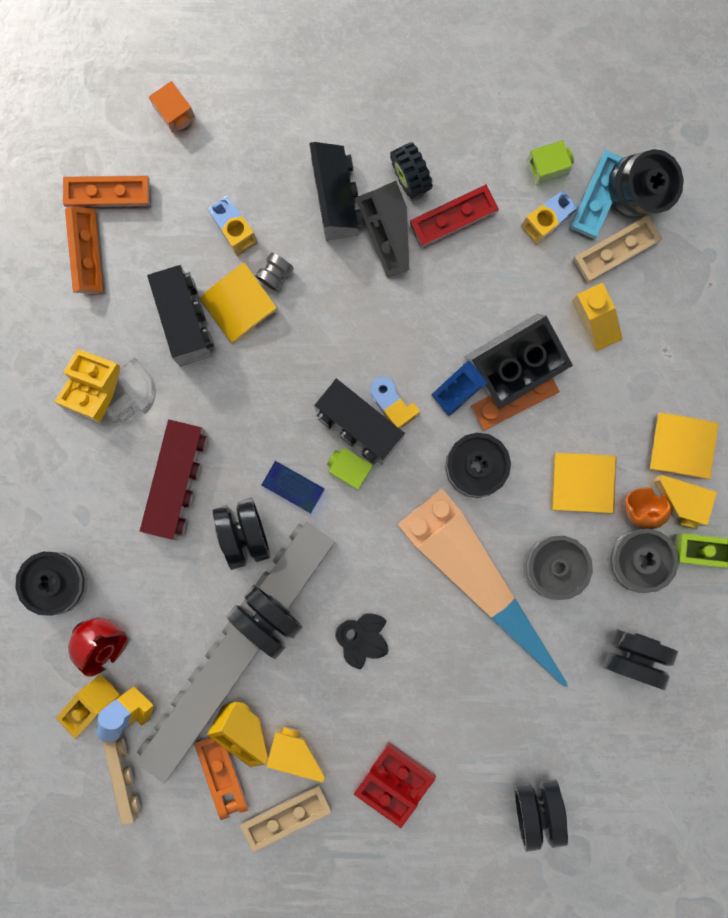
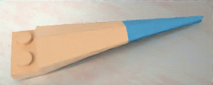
M440 488L397 525L420 552L504 629L557 681L567 687L566 680L464 514L443 488Z

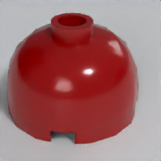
M93 618L80 622L74 627L69 640L68 653L70 660L85 676L92 677L100 674L105 670L102 665L109 659L114 663L124 651L128 639L124 635L126 633L110 619Z

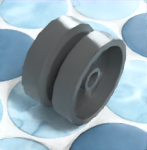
M649 528L628 531L617 537L611 545L607 557L609 572L614 581L624 589L636 593L657 592L668 586L676 576L679 565L678 552L671 539L662 532ZM639 556L645 558V564L642 567L640 566L642 562L638 561Z
M551 536L536 542L528 551L524 561V574L529 586L540 596L552 600L571 599L581 594L589 585L593 573L592 559L586 547L578 540L567 536ZM557 562H561L560 568L563 569L562 573H556L554 570V565Z

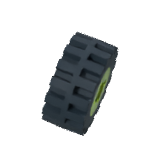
M413 142L390 152V159L395 169V174L408 197L412 199L432 189V178L429 175L430 172L426 166L427 164L423 160L421 152L418 151V147Z

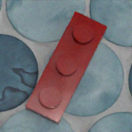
M487 184L410 220V225L423 248L497 213L499 208Z

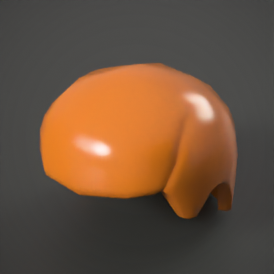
M649 487L635 489L627 495L625 500L629 521L642 529L660 528L667 523L672 512V507L666 495L663 494L662 497H658L653 492V489Z

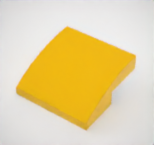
M245 262L224 276L200 297V300L231 344H234L254 330V326L277 311V307Z
M77 349L63 371L69 379L56 398L55 403L61 408L100 423L113 397L120 366L115 362Z
M658 413L650 469L699 479H711L719 423L680 415Z
M555 453L552 510L614 514L617 456Z

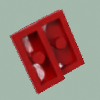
M388 742L353 795L399 828H402L417 808L421 798L435 781L436 775Z

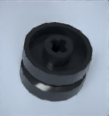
M652 149L626 156L619 160L609 175L608 190L612 202L619 211L627 216L641 217L670 210L678 202L683 192L684 178L680 165L672 155L663 150Z
M478 432L465 435L458 440L448 453L445 463L447 481L453 489L465 497L476 499L490 496L500 489L508 479L511 468L509 452L503 443L490 434ZM475 461L480 462L482 465L480 472H477L476 468L471 467Z
M252 497L237 502L236 510L239 521H236L232 509L227 505L212 510L217 539L231 570L246 566L247 554L245 547L248 548L250 556L255 562L271 558L264 528Z
M43 551L31 555L22 563L16 575L15 589L19 601L27 610L38 615H61L72 611L82 602L87 592L88 578L84 567L75 557L63 552ZM54 578L55 582L52 584L51 588L49 583L50 580Z
M253 584L244 595V599L255 612L252 613L243 606L235 605L226 618L260 650L273 659H277L286 646L275 631L277 630L287 638L294 639L303 626L290 614L291 612L282 603Z
M616 629L611 643L615 648L628 653L626 657L615 653L607 654L603 668L666 690L670 676L667 672L653 666L655 662L668 667L673 666L678 651L661 645L660 641L638 633L633 635Z
M556 779L541 781L538 788L539 801L537 800L535 789L530 783L515 785L516 811L524 850L526 852L541 850L543 830L547 842L552 848L567 846V816L558 781Z

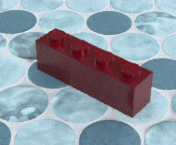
M168 419L139 532L176 541L178 535L183 536L187 519H183L185 508H190L194 491H190L192 480L198 479L201 464L197 463L199 453L205 451L208 436L204 435L205 430L202 427Z

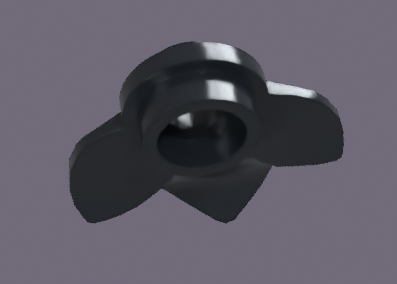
M367 613L361 615L356 621L345 620L338 625L335 637L338 644L343 647L344 659L350 666L361 670L365 664L366 657L378 659L388 654V645L379 634L387 622L385 618L377 614ZM353 629L355 636L353 639L348 640L346 634L349 630Z

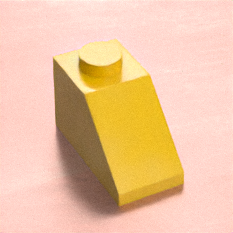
M603 282L575 296L572 303L596 352L623 339L616 308Z
M664 475L655 477L654 483L660 495H666L672 507L671 515L673 518L681 520V526L697 530L698 526L708 525L717 494L716 491Z
M99 674L72 698L56 719L76 739L98 718L101 710L116 700L120 694L115 690L111 682Z
M242 702L223 705L207 736L249 767L265 765L268 758L259 718L251 712L249 706Z
M285 726L283 730L277 729L266 767L323 783L325 771L304 736H300V731Z

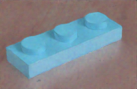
M607 150L603 152L570 229L590 238H597L612 205L608 190L609 175L614 165L623 157Z

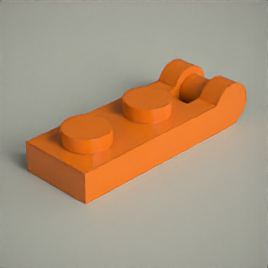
M210 737L196 741L194 745L220 820L229 818L230 814L237 811L240 813L249 811V806L230 752ZM233 793L235 800L226 803L223 796Z

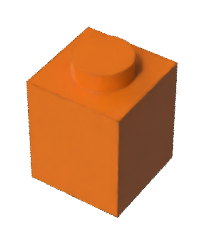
M172 81L149 96L152 106L171 132L186 128L191 123L192 118L195 117L191 106Z

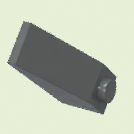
M393 181L355 197L387 277L409 270L407 206L397 181Z

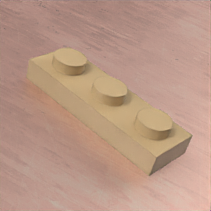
M649 215L578 254L573 260L586 282L589 283L659 243L662 237Z
M120 737L113 742L103 741L121 824L134 823L138 818V813L141 812L138 796H133L131 784H134V776L131 767H126L124 758L127 755L126 742L124 738Z
M317 785L242 823L240 827L252 852H255L331 814L332 809L320 785Z

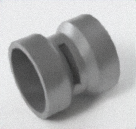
M271 252L266 258V268H260L255 277L270 289L279 292L283 286L281 278L284 279L285 276H290L294 267L279 255Z

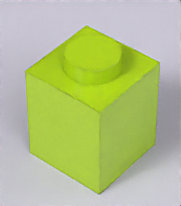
M564 140L530 151L528 161L536 184L569 174L572 164H574V157L570 147L566 148Z
M344 447L341 452L335 450L327 463L331 467L328 471L330 475L359 491L373 468L371 463Z

